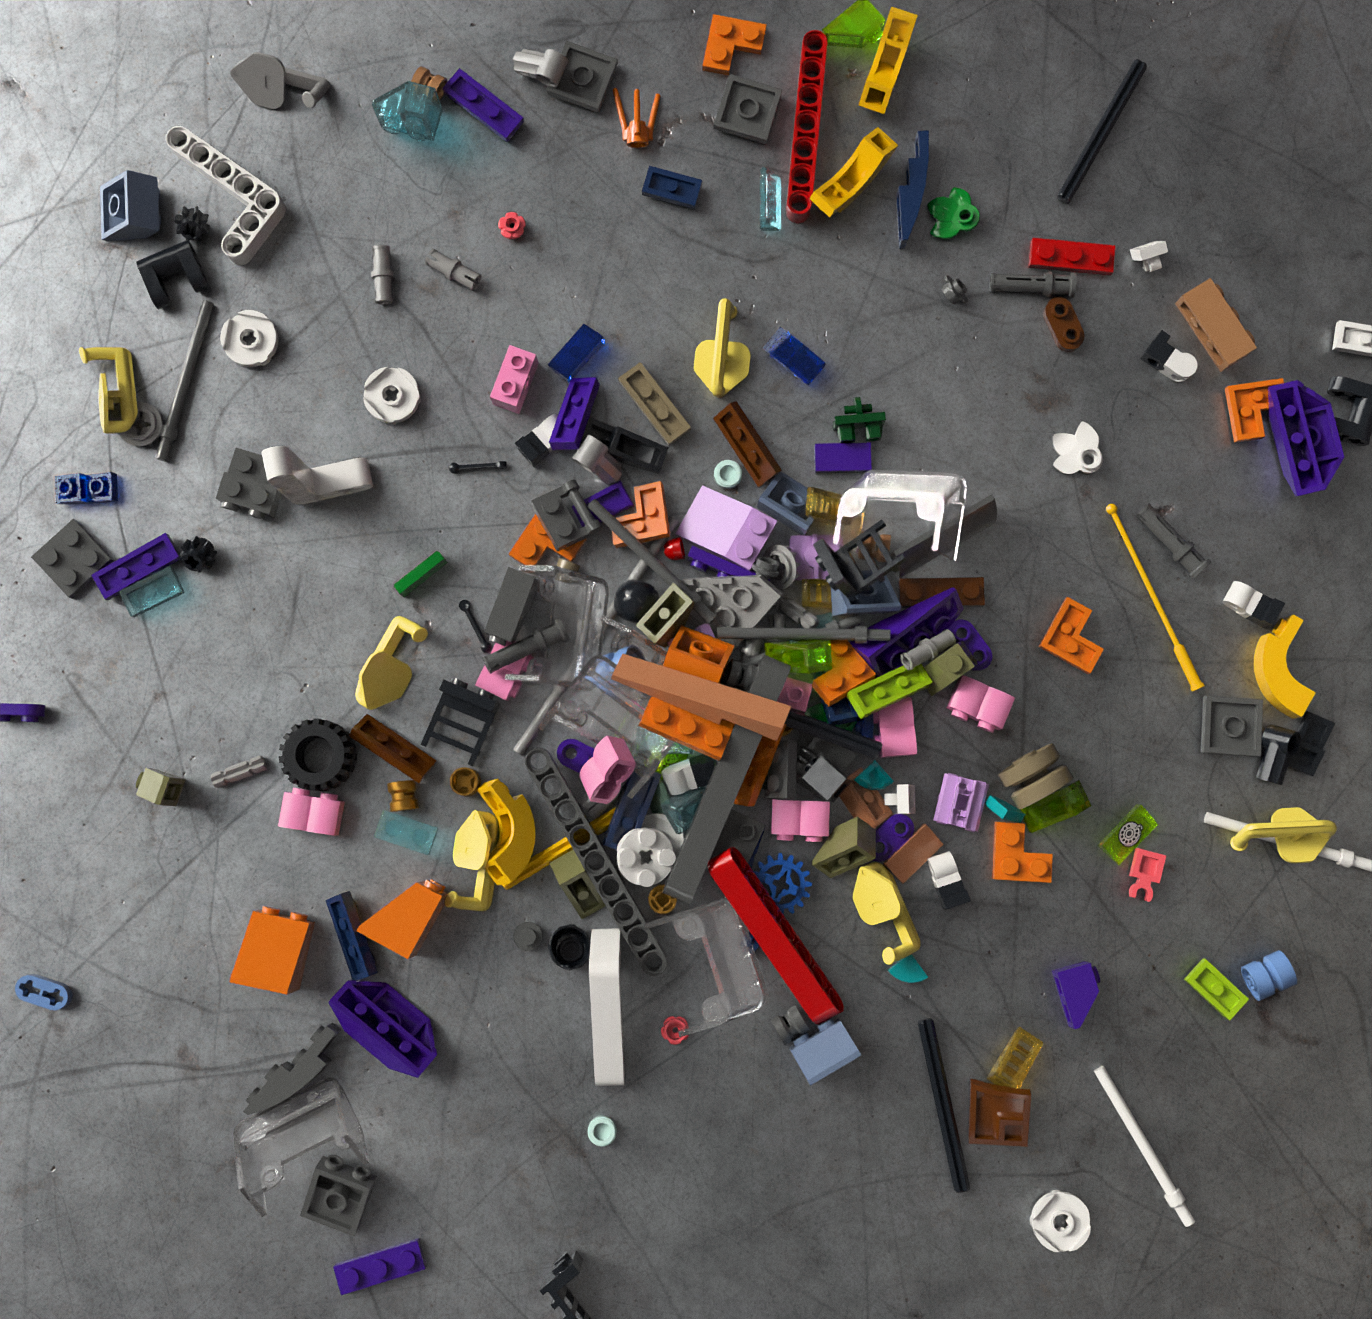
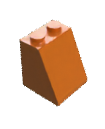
M681 625L668 648L663 666L721 684L735 645Z
M433 879L416 882L358 927L357 932L406 959L417 956L445 905V898L448 893L444 892L446 887Z
M263 906L262 910L253 911L231 974L230 983L286 995L300 990L315 922L307 920L308 915L291 912L290 916L279 914L280 909Z

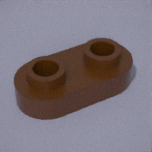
M1062 297L1051 299L1043 311L1045 322L1056 346L1064 352H1073L1084 341L1085 335L1072 304L1067 299ZM1055 307H1061L1064 314H1057ZM1072 332L1075 335V339L1067 338L1066 333Z

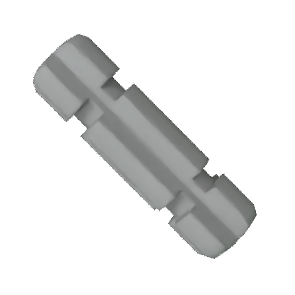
M783 593L774 606L783 611L792 620L801 624L803 628L815 629L819 624L817 617L807 612L805 608L791 598L786 597L787 595Z
M256 756L251 758L250 762L243 761L225 768L224 772L220 770L212 773L210 776L212 784L215 788H220L228 785V782L233 783L252 776L253 772L260 773L265 771L267 763L263 756Z

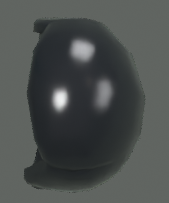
M631 579L621 584L614 594V608L622 619L638 623L660 597L658 591L651 584Z
M574 924L560 926L551 934L548 943L551 960L565 970L581 968L589 960L590 937L584 930Z

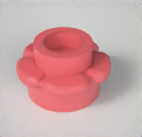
M515 212L506 213L505 217L500 218L498 223L501 234L508 239L521 237L526 226L524 218L518 216ZM511 223L515 224L513 228L509 226Z
M681 1016L666 1018L664 1020V1027L661 1028L662 1037L668 1040L670 1044H680L682 1040H686L689 1036L690 1029L687 1027V1021ZM677 1027L678 1032L674 1033L673 1028Z

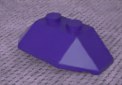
M1299 380L1268 387L1269 422L1285 479L1296 497L1326 490L1345 457L1331 402L1304 386Z
M348 980L329 1000L328 1003L344 1031L387 1068L418 1078L437 1056L430 1019L385 982H356V980Z

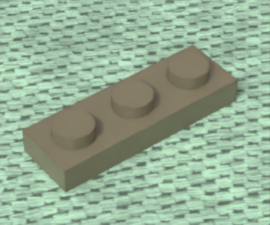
M641 362L618 378L619 383L668 446L691 430L690 425Z

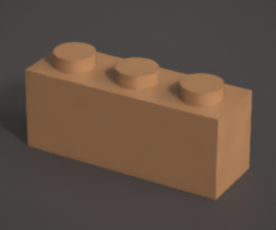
M1211 278L1182 295L1175 303L1220 372L1242 360L1257 348L1253 335L1250 331L1244 329L1239 321L1240 318L1237 311L1228 305L1224 299L1223 290L1218 284H1214Z

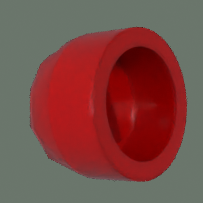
M681 537L670 539L664 544V555L668 559L674 561L685 559V549Z

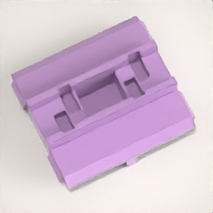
M838 534L790 536L789 548L791 552L796 553L795 561L800 564L797 567V572L800 576L795 580H826L825 577L829 574L827 570L824 572L815 560L818 554L813 544L823 539L836 552L840 548Z
M944 773L933 820L936 823L965 828L964 830L978 832L989 784L979 780L958 777V775Z

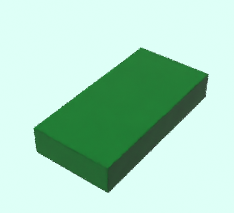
M436 551L396 582L394 588L401 596L406 597L448 562L439 551Z

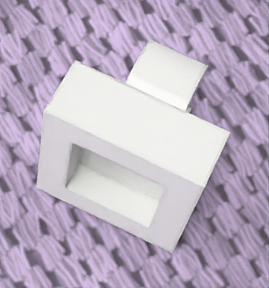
M1154 241L1130 249L1132 260L1143 261L1145 271L1150 270V272L1162 268L1158 255L1168 252L1166 241Z
M897 785V794H884L885 805H897L898 814H915V785Z

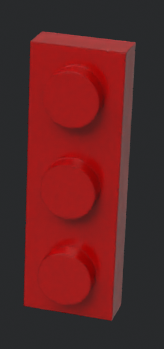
M1032 238L1030 241L1028 268L1111 276L1114 271L1115 245Z

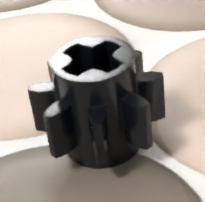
M184 206L182 215L176 214L174 222L178 224L176 234H182L189 241L197 239L201 242L203 233L209 234L210 225L206 224L209 215L203 214L198 206L189 209Z
M196 536L193 541L187 539L181 546L183 551L179 558L182 559L184 566L189 570L200 573L204 567L210 570L215 563L214 557L217 551L214 550V546L209 540Z

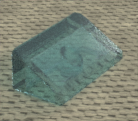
M762 167L759 178L761 231H779L781 229V179L768 168Z
M707 785L674 795L661 803L662 810L676 834L680 835L689 829Z

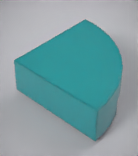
M873 761L854 779L859 785L870 790H882L894 782L876 761Z
M991 795L985 802L986 806L1003 820L1021 823L1026 815L1013 805Z
M912 954L898 961L887 970L892 976L903 982L915 983L928 978Z

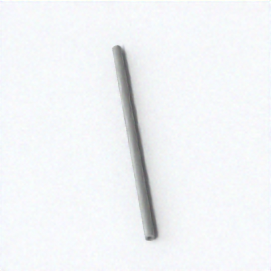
M669 516L668 523L671 535L679 521ZM669 537L653 540L648 550L656 557ZM641 559L627 580L634 579L640 581L649 566ZM614 600L513 749L520 755H524L617 616Z

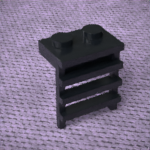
M882 519L836 552L823 539L813 544L818 554L815 560L824 572L827 570L829 574L825 577L834 591L839 589L852 603L857 600L856 595L862 591L867 593L871 590L869 586L877 581L882 583L885 580V575L891 571L894 573L900 570L898 566L907 561L903 554L896 559H893L878 533V531L886 527ZM871 536L888 563L881 569L878 568L864 543ZM857 546L873 572L867 579L864 578L850 553Z
M452 678L451 682L443 679L439 688L443 693L420 745L427 747L430 738L433 737L471 753L468 765L474 766L481 752L484 740L487 738L490 726L494 721L495 714L500 707V703L493 700L494 694L479 688L478 692L475 693L467 689L468 683L456 678ZM444 705L485 722L481 733L440 716ZM437 721L477 737L478 741L475 748L433 732Z
M576 1250L570 1255L565 1252L553 1263L554 1267L544 1276L539 1291L542 1295L548 1292L552 1296L551 1306L554 1310L558 1306L564 1312L562 1319H592L566 1286L581 1270L583 1258ZM565 1296H566L567 1299L569 1300V1302H568L567 1304H566L565 1301H564ZM576 1310L580 1314L579 1317L575 1316Z

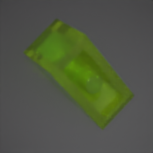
M857 0L822 29V33L827 38V46L863 48L869 42L874 44L881 38L885 18L869 0Z
M801 640L765 643V655L791 665L789 673L809 674L832 669L831 641Z
M1077 780L1019 810L1026 814L1023 819L1030 833L1074 817L1092 805L1080 780Z

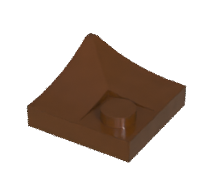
M970 1079L969 1144L1028 1147L1031 1107L1030 1089L1005 1087Z

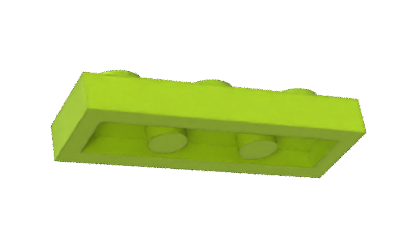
M922 664L914 667L912 670H907L904 666H901L850 690L846 696L860 719H863L928 688L933 682Z

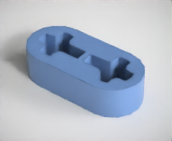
M31 974L23 976L15 985V992L19 999L49 1010L66 1008L71 1003L73 997L72 990L68 985L40 975ZM33 981L32 986L41 989V991L32 992L28 995V989L25 988V984ZM60 990V996L63 997V1001L55 1003V998L47 995V993H54Z

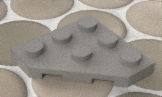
M763 575L684 578L681 581L691 592H697L703 598L701 601L717 616L709 624L716 639L718 627L754 628L783 595ZM694 609L691 610L687 621L694 628L704 623L708 624ZM744 639L719 640L735 645L734 651Z

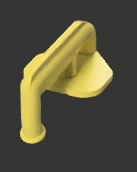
M726 298L721 299L719 302L715 340L701 342L696 348L694 360L695 373L717 398L724 397L749 375L751 354L746 345L740 342H729L730 321L737 316V308Z
M80 347L79 354L84 364L91 360H115L118 391H107L105 373H100V422L104 433L126 432L132 427L138 414L131 352L121 347H93L85 349ZM113 403H120L121 420L109 421L108 410H114Z
M397 616L392 620L375 652L369 656L359 674L355 696L357 702L368 710H373L399 699L411 680V668L392 656L404 633L412 635L411 637L415 642H422L428 636V631L403 616Z
M1281 808L1273 813L1270 823L1247 824L1230 842L1234 850L1243 851L1247 848L1248 841L1251 838L1275 837L1277 850L1282 859L1289 863H1310L1316 859L1328 840L1335 834L1337 826L1333 821L1315 819L1302 808Z
M473 811L456 833L453 848V861L455 865L478 870L474 898L459 896L455 891H451L445 898V906L448 908L486 911L491 906L495 882L484 867L488 862L489 854L498 843L500 829L497 818L489 812Z
M878 862L862 866L858 872L853 892V901L861 919L869 925L893 920L902 945L894 949L887 947L882 954L883 961L887 965H892L894 962L900 961L918 951L921 944L920 938L893 875L884 865Z

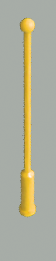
M1109 504L1106 507V511L1112 515L1175 646L1173 651L1191 686V691L1204 687L1205 685L1201 682L1184 645L1179 643L1119 519L1117 506Z

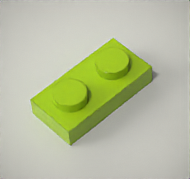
M1204 958L1184 978L1195 991L1227 1020H1231L1249 1000Z

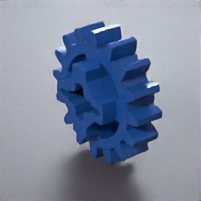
M778 853L777 860H773L768 855L767 864L759 861L757 864L760 871L753 872L760 882L768 885L771 891L770 896L780 911L784 913V909H788L793 914V906L795 904L800 907L804 906L800 900L802 896L810 897V894L805 891V887L812 886V883L805 881L804 878L810 872L801 871L800 868L803 862L799 861L794 864L793 855H789L787 860H783L782 853ZM782 865L780 871L775 874L765 873L772 866ZM792 869L798 875L800 886L794 885L790 877ZM786 871L784 882L788 884L787 889H781L775 897L776 886L773 884L774 879L779 880ZM788 894L795 896L791 901L779 904L783 896Z

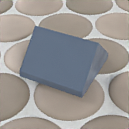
M780 472L760 496L757 508L796 533L806 535L827 500L785 473Z
M872 570L861 571L865 579L873 574ZM887 575L884 576L885 580L882 583L877 581L869 586L871 590L867 593L862 591L856 595L857 600L853 603L839 589L834 591L831 588L832 616L886 614L900 611L901 604Z

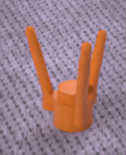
M613 88L614 100L622 127L623 141H627L628 147H647L649 141L653 140V128L659 107L660 94L657 93L655 95L647 127L646 122L640 120V90L635 89L634 120L630 121L629 126H627L618 89Z

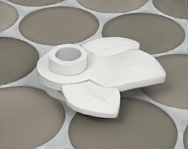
M1082 421L1075 435L1067 433L1054 434V449L1060 456L1055 460L1053 466L1064 474H1074L1078 471L1086 474L1096 472L1103 463L1102 453L1097 448L1099 443L1097 432L1088 423ZM1084 456H1090L1092 464H1086L1083 460Z

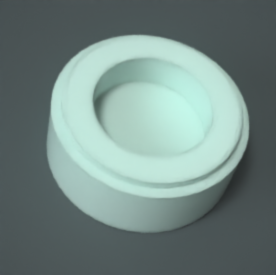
M724 460L715 467L714 479L719 487L732 489L740 483L742 470L735 461Z
M605 1115L592 1119L588 1127V1137L597 1146L611 1144L617 1134L616 1123L612 1118Z

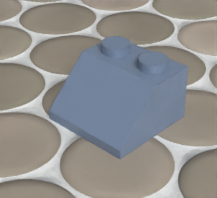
M126 170L100 186L102 240L146 239L159 231L161 216L159 215L158 206L160 189L158 188L157 177Z
M830 1018L817 1025L819 1030L811 1035H808L807 1032L799 1035L792 1040L794 1045L789 1047L810 1086L861 1056L839 1018L835 1021Z

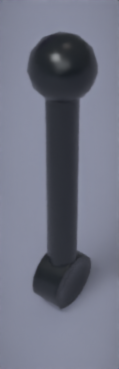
M506 461L467 465L451 463L449 465V471L454 474L459 470L507 468Z
M467 600L460 601L459 608L466 613L482 644V652L489 653L492 646L489 642H486L470 611V603Z

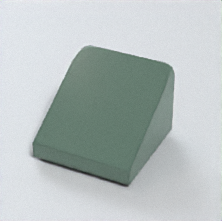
M663 782L657 785L650 803L652 814H663L674 808L666 785Z

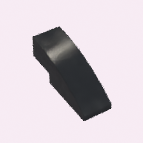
M592 417L588 419L580 443L581 446L587 435H591L609 448L608 453L616 461L656 474L660 473L669 448L619 426L613 427Z

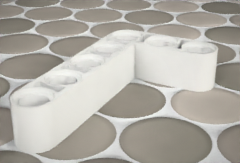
M182 126L172 127L166 134V142L173 153L180 160L247 206L221 242L223 252L233 264H247L284 217L286 208L283 201L275 190ZM181 140H187L186 144L177 147ZM209 155L205 162H199L202 156ZM231 170L228 177L221 178L223 172ZM247 186H254L250 193L243 194V190ZM268 202H276L273 208L265 209ZM259 223L255 231H248L250 225ZM243 245L240 252L232 253L235 246Z
M287 446L270 447L261 452L267 481L294 504L300 505L368 490L374 486L367 458H355L310 469Z
M619 928L591 930L589 983L595 1086L625 1085L620 980L621 931Z

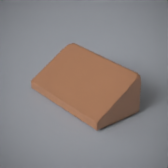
M861 767L848 776L852 782L839 797L853 818L858 816L872 828H876L894 814L889 806L885 805V801L878 790L864 788L854 780L863 771Z
M923 824L883 864L904 884L944 844L926 824Z

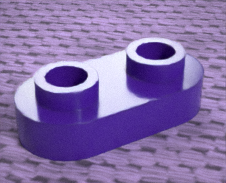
M963 619L954 621L948 630L955 636L956 644L962 640L973 656L975 651L983 654L982 661H977L978 664L971 670H984L992 662L991 649L969 621ZM957 629H964L966 637L959 638L956 633Z
M0 703V722H10L11 717H21V722H39V717H45L46 705Z
M566 739L557 748V758L562 765L580 774L584 764L593 757L595 749L576 739ZM570 748H574L577 751V755L573 759H569L566 755L567 750Z
M904 814L892 815L876 829V843L881 842L884 845V850L881 853L876 852V858L872 861L882 862L887 860L913 835L914 824L908 816ZM899 822L905 826V830L901 834L895 831V825Z

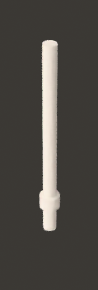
M1207 812L1204 817V823L1237 833L1247 825V823ZM1275 837L1258 838L1276 844ZM1324 846L1318 854L1319 857L1336 861L1337 865L1346 868L1353 866L1372 872V860L1356 856L1353 851L1343 848L1336 850Z
M1104 1066L1094 1070V1073L1166 1193L1164 1197L1171 1208L1174 1207L1185 1227L1194 1224L1195 1220L1184 1203L1186 1200L1180 1188L1174 1186Z

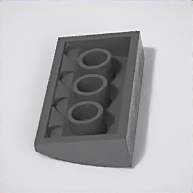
M991 494L893 551L891 554L893 559L903 554L907 560L898 566L900 570L895 573L897 578L904 577L993 525L997 519V506L994 496Z

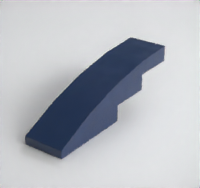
M929 130L917 132L914 141L915 158H908L905 167L906 185L899 186L896 193L899 249H905L922 202L929 162Z

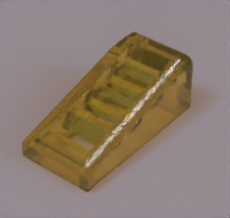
M808 487L806 516L833 526L848 525L850 497L815 487Z
M801 579V606L803 608L832 609L831 587L826 579ZM810 587H816V601H810ZM822 587H827V602L822 601Z
M1017 1027L992 1067L987 1079L995 1085L1020 1088L1043 1042L1021 1027ZM1019 1040L1032 1047L1031 1050L1028 1051L1018 1044ZM1013 1051L1025 1057L1024 1061L1013 1055ZM1009 1061L1019 1069L1015 1071L1006 1064ZM1002 1072L1012 1077V1080H1009L1008 1078L1003 1076Z

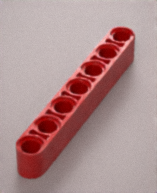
M811 30L805 34L801 48L786 202V216L793 223L805 222L809 218L812 207L810 197L814 189L827 52V38L824 33L818 30ZM817 45L820 49L813 51L808 46ZM808 71H814L818 74V76L809 77L805 73ZM806 97H811L816 102L808 104L805 103L802 99ZM807 123L810 124L813 127V129L806 131L803 130L800 127V125ZM807 150L811 155L801 157L797 152ZM803 176L808 182L799 184L795 181V178ZM802 203L806 208L802 211H797L792 205Z
M731 847L709 860L707 868L710 875L810 1019L819 1025L843 1012L844 1005L839 994L739 850Z

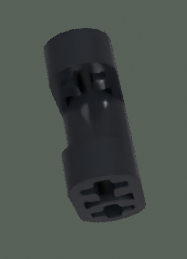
M189 240L136 261L150 298L158 310L171 304L162 279L185 270L190 284L196 293L210 288L197 254Z
M1342 376L1331 377L1327 393L1331 396L1353 402L1348 420L1334 417L1340 441L1357 446L1369 445L1372 435V385Z

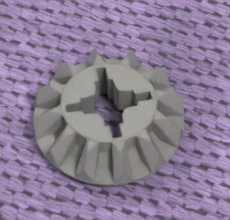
M137 402L138 414L134 424L140 423L143 417V421L151 426L142 428V432L139 433V429L132 425L129 430L119 434L128 444L137 447L151 445L155 439L160 438L159 433L163 425L162 416L154 406L144 402Z
M776 544L770 546L763 556L772 558L786 566L785 569L778 568L780 570L779 576L772 577L770 582L777 589H786L795 585V579L800 576L797 572V567L800 564L795 561L796 553L791 552L787 545Z

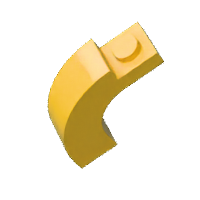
M891 6L858 106L885 114L918 15Z
M877 127L862 139L846 164L830 180L813 192L810 200L829 217L833 216L836 212L841 213L878 175L898 147V144Z
M1296 615L1279 619L1272 630V633L1275 635L1271 633L1262 635L1257 643L1254 654V673L1262 694L1272 706L1292 719L1303 716L1316 693L1296 681L1287 667L1286 654L1288 647L1304 621Z
M499 779L484 782L476 790L493 811L499 823L500 834L498 843L489 854L488 862L484 867L498 886L512 883L529 863L535 845V823L530 806L523 794L512 797L508 787L500 782Z

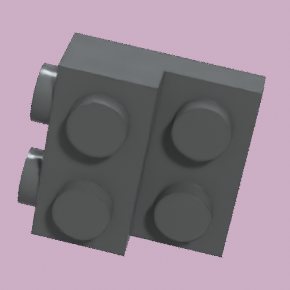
M235 448L228 472L223 474L216 499L222 502L221 507L238 512V509L242 508L249 511V516L264 520L265 516L274 518L282 493L267 481L262 455Z
M337 1155L322 1156L315 1167L300 1216L355 1236L377 1176L371 1174V1170L366 1166L358 1165L352 1167L344 1164V1160Z

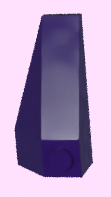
M952 587L867 628L890 629V641H867V644L855 643V641L849 642L876 673L875 679L903 666L900 658L901 654L917 647L923 639H931L952 625L964 610L957 590Z

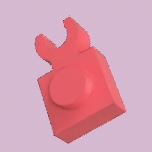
M1140 848L1135 849L1129 876L1135 877L1137 880L1129 889V897L1136 898L1138 889L1142 888L1145 891L1144 901L1150 902L1152 900L1153 890L1151 882L1160 884L1166 855Z

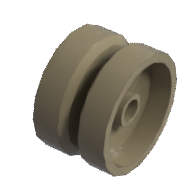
M1053 743L1023 755L998 774L1005 787H1013L1022 782L1024 783L1011 796L1018 809H1023L1043 799L1074 778L1067 765H1058L1050 770L1047 769L1057 762L1060 757Z

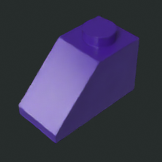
M1086 961L1052 970L1068 1026L1073 1029L1081 1027L1099 993L1097 984L1101 981L1098 970Z

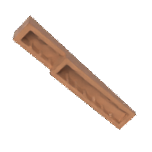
M622 654L611 677L616 682L714 723L720 724L721 720L725 719L775 741L778 740L791 709L789 705L626 654Z

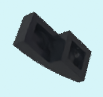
M1306 710L1297 730L1301 734V746L1298 752L1291 756L1288 766L1314 776L1326 752L1323 748L1335 723Z

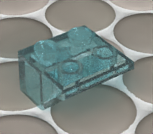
M407 81L379 96L372 102V107L380 126L386 132L391 134H398L399 132L409 134L411 138L418 141H425V139L434 141L443 112L435 88Z

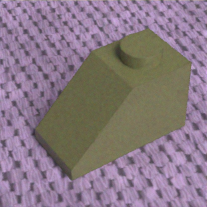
M673 583L640 619L636 626L654 644L666 648L670 639L676 636L681 625H686L695 602L679 586Z
M962 640L924 667L933 682L926 688L931 696L978 664Z
M145 768V771L141 772L137 778L136 788L138 790L136 795L157 805L177 806L186 779L157 769Z
M858 816L836 826L812 860V865L829 878H833L875 859L876 830Z
M574 850L550 862L560 887L581 919L606 906Z

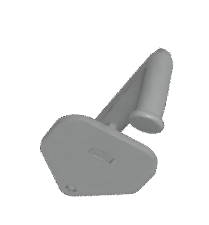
M254 52L243 61L238 62L230 71L231 77L255 105L270 109H277L284 103L285 84L311 90L302 94V101L308 108L315 107L316 103L330 87L328 79L285 68L277 57L260 52Z

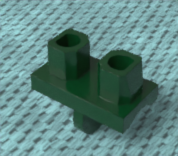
M854 397L853 405L843 407L844 414L854 415L834 417L832 422L833 431H837L840 443L855 442V429L865 428L866 441H880L882 438L883 426L886 421L885 412L866 413L872 412V404H861L860 397Z

